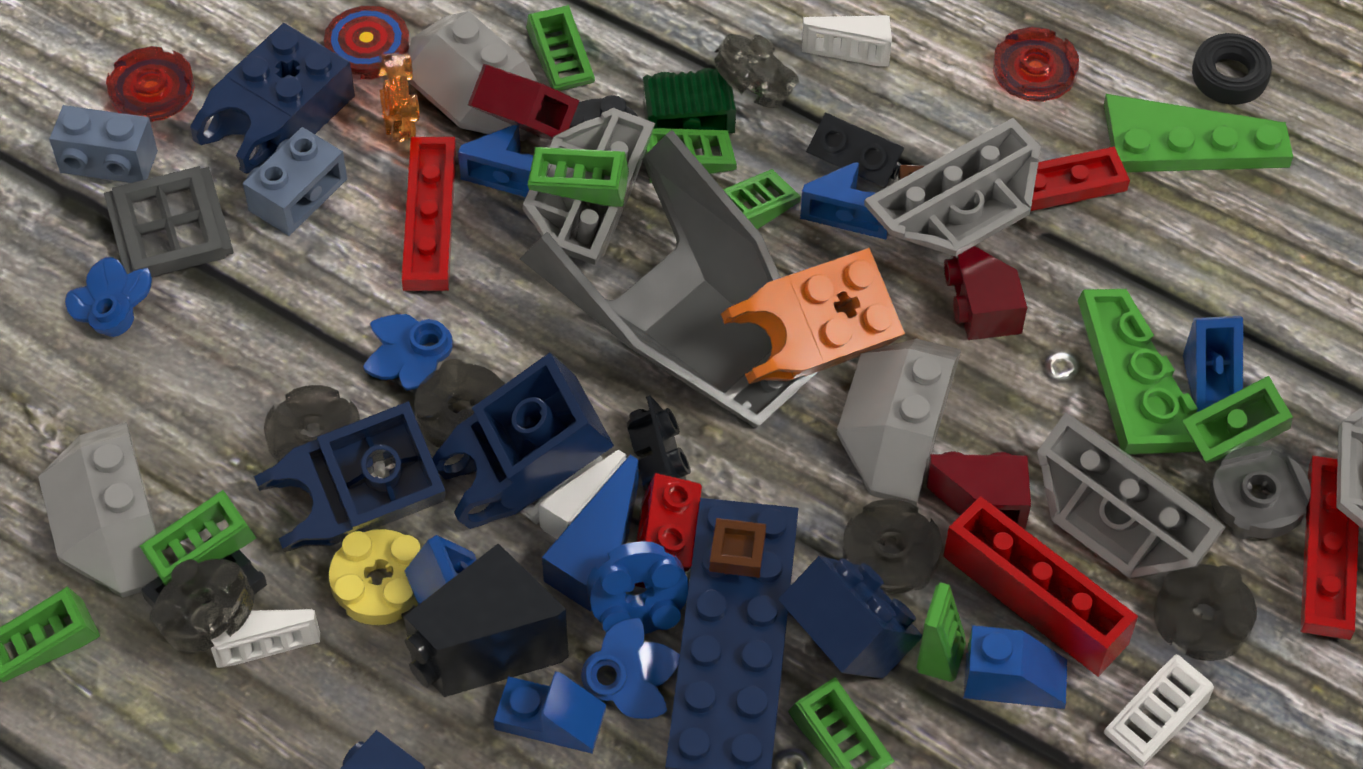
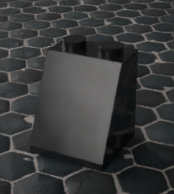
M499 543L404 616L408 637L405 639V644L410 651L412 660L409 663L410 670L423 686L428 688L430 685H433L444 697L508 679V676L516 677L560 664L569 657L566 609Z

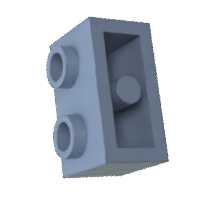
M67 105L62 106L49 138L60 173L127 183L148 179L158 152L149 117Z
M301 127L290 139L282 141L277 147L276 152L260 167L254 168L243 182L248 210L290 236L347 180L343 151Z

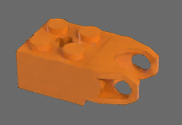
M870 248L768 282L748 300L733 305L721 313L724 324L733 322L740 324L753 323L763 328L770 337L772 345L771 355L766 363L752 368V371L745 374L749 384L762 380L790 381L802 376H808L858 358L861 353L886 347L905 334Z

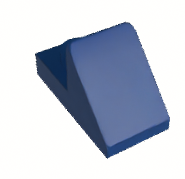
M519 125L509 126L461 145L458 150L461 180L526 197L529 192L527 184L533 155L520 154Z
M858 162L804 184L801 197L800 219L885 240L888 236L887 230L864 205V199L874 195L875 192L856 190L859 170Z
M555 671L550 686L508 676L493 720L494 729L593 754L606 712V704L560 672Z

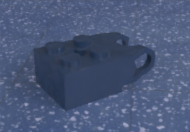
M286 23L281 24L210 90L202 108L190 126L193 141L199 145L217 142L233 134L244 135V141L236 157L240 163L239 170L246 174L250 173L254 168L260 167L270 158L282 141L290 139L301 127L316 134L355 97L350 62ZM213 116L208 129L204 132L207 121ZM256 147L255 154H254L253 157L249 160L250 155H251L253 149Z
M548 353L473 406L474 414L456 426L432 459L438 473L445 480L476 472V478L472 486L464 493L454 511L457 520L467 528L472 529L486 525L494 520L516 515L614 447V444L576 375L553 354ZM457 454H464L460 461L451 465H444L449 458ZM489 503L484 510L469 514L470 510L474 507Z
M409 401L320 435L316 440L295 447L275 466L254 476L259 491L270 488L296 487L307 492L313 499L312 511L306 520L298 524L291 532L278 538L283 552L304 546H333L343 542V539L352 532L370 531L445 501L444 486ZM384 461L385 467L392 464L394 468L389 471L390 476L386 478L373 477L371 474L374 472V463Z

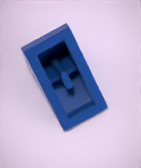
M1242 316L1194 318L1184 349L1183 360L1191 397L1198 408L1196 412L1243 389Z
M438 535L428 539L404 571L418 605L475 562L477 559L474 552Z

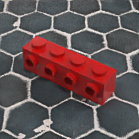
M980 496L949 526L943 557L1097 677L1129 645L1138 615Z

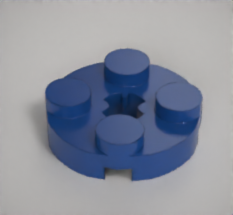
M647 541L623 544L607 553L609 560L603 563L599 569L595 565L590 572L586 587L587 597L594 616L602 624L605 632L616 623L628 619L640 618L644 634L659 629H670L680 621V610L687 601L689 583L681 561L676 555L674 557L666 553L663 546ZM644 582L647 589L645 592L639 595L626 594V592L634 590L635 583Z

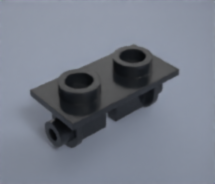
M825 112L806 153L839 168L858 162L859 177L885 188L890 178L895 180L898 176L899 167L902 165L898 160L904 147Z
M651 395L646 397L649 410H634L630 413V420L627 422V429L634 453L637 456H641L652 451L651 455L638 460V469L645 492L655 473L686 480V475L691 473L689 462L680 447L677 448L674 436L680 434V430L674 414L669 408L663 410Z

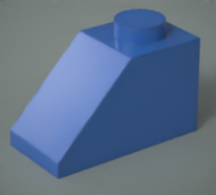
M972 625L966 652L963 698L1065 709L1067 688L1066 658L1025 631Z

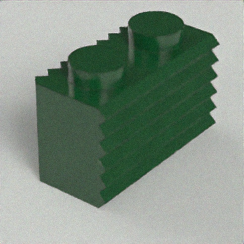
M705 68L696 73L689 71L687 74L684 72L679 74L660 72L652 77L648 74L643 77L645 119L654 122V128L728 130L729 134L735 133L736 107L730 70L724 68L722 71Z

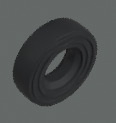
M1235 33L1218 34L1206 39L1196 51L1192 65L1193 80L1203 94L1217 102L1233 105L1244 104L1257 99L1268 86L1272 73V62L1267 50L1256 40ZM1220 60H1235L1247 67L1248 74L1242 78L1227 77L1217 71L1215 64Z

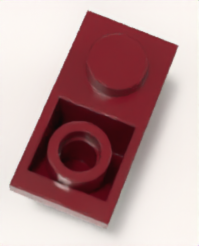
M483 64L468 106L511 125H519L520 129L538 137L553 140L554 136L569 129L580 100L542 83Z
M976 246L971 247L956 257L951 255L950 259L944 260L947 286H954L956 296L953 299L955 319L957 323H964L968 341L1022 334L1028 307L1018 271Z
M956 451L930 454L926 487L956 513L961 515L981 496L1026 530L1031 509L1027 455H1011L1006 452H996L990 455H964Z

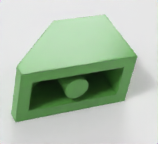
M1268 375L1187 417L1182 422L1205 463L1225 458L1229 453L1242 447L1258 446L1291 429L1293 416Z

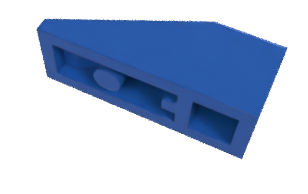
M631 454L542 556L544 582L590 612L592 609L586 591L590 572L595 565L599 569L603 563L609 560L607 553L618 546L627 544L639 485L638 459Z

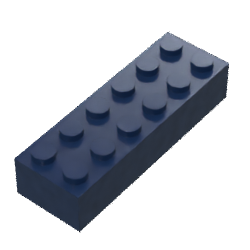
M700 498L665 769H772L788 610L778 599L791 586L799 508ZM716 518L767 524L760 578L709 572Z

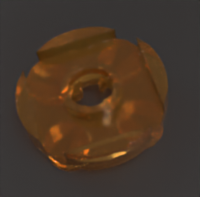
M380 54L378 75H387V80L383 81V89L379 90L385 131L387 135H390V142L409 141L411 137H416L415 121H419L420 118L417 95H409L408 80L413 78L410 54Z

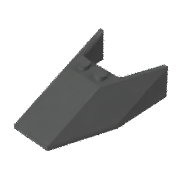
M671 130L642 160L676 237L677 243L673 252L614 300L604 299L548 232L542 235L520 260L630 349L749 425L757 428L818 372L790 381L762 380L751 384L748 383L745 374L752 371V368L766 363L771 355L772 345L770 337L763 328L753 323L740 324L733 322L724 324L721 313L733 305L748 300L766 283L781 277L762 235L674 131Z

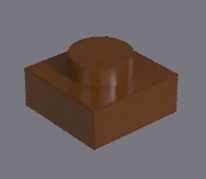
M716 518L709 572L760 578L767 524Z

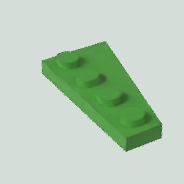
M1106 94L1104 111L1110 146H1115L1126 172L1290 168L1293 153L1286 122Z
M1127 289L1083 290L1078 299V304L1120 449L1127 454L1199 452L1182 420L1195 414L1198 408L1189 393L1183 394L1172 377L1175 369L1167 356H1161L1151 341L1154 334Z

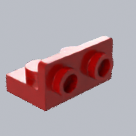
M655 473L641 502L636 542H654L663 546L666 553L674 557L676 555L681 561L684 571L688 572L692 566L702 486L697 482ZM644 582L635 583V586L645 588Z

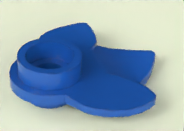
M105 257L91 267L86 277L87 286L70 290L66 294L65 305L68 313L77 322H89V325L99 334H104L108 337L119 336L125 333L134 321L133 307L147 297L152 283L151 272L148 268H144L127 274L119 260L113 257Z
M395 314L373 320L370 326L383 345L368 358L363 367L366 373L381 380H392L399 377L401 385L405 390L422 387L435 376L438 363L446 359L453 348L452 335L442 323L432 319L418 322L407 314ZM427 343H435L432 346H424Z
M640 618L618 622L606 632L601 651L595 652L585 661L582 667L581 679L586 691L601 701L613 700L617 708L624 715L635 719H650L659 717L667 712L666 703L657 687L665 683L676 671L679 665L680 654L664 644L644 642V628ZM605 666L614 668L617 673L616 680L610 685L601 684L597 678L599 670Z

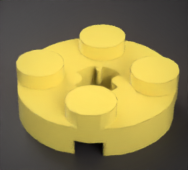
M386 529L366 532L355 531L343 539L342 547L335 553L330 564L329 582L335 601H338L339 605L346 610L348 616L364 624L386 625L402 619V613L410 610L414 605L415 607L418 606L404 572L421 549L418 540L413 536ZM376 569H386V572L393 574L392 577L383 578L381 585L372 584V578H367Z

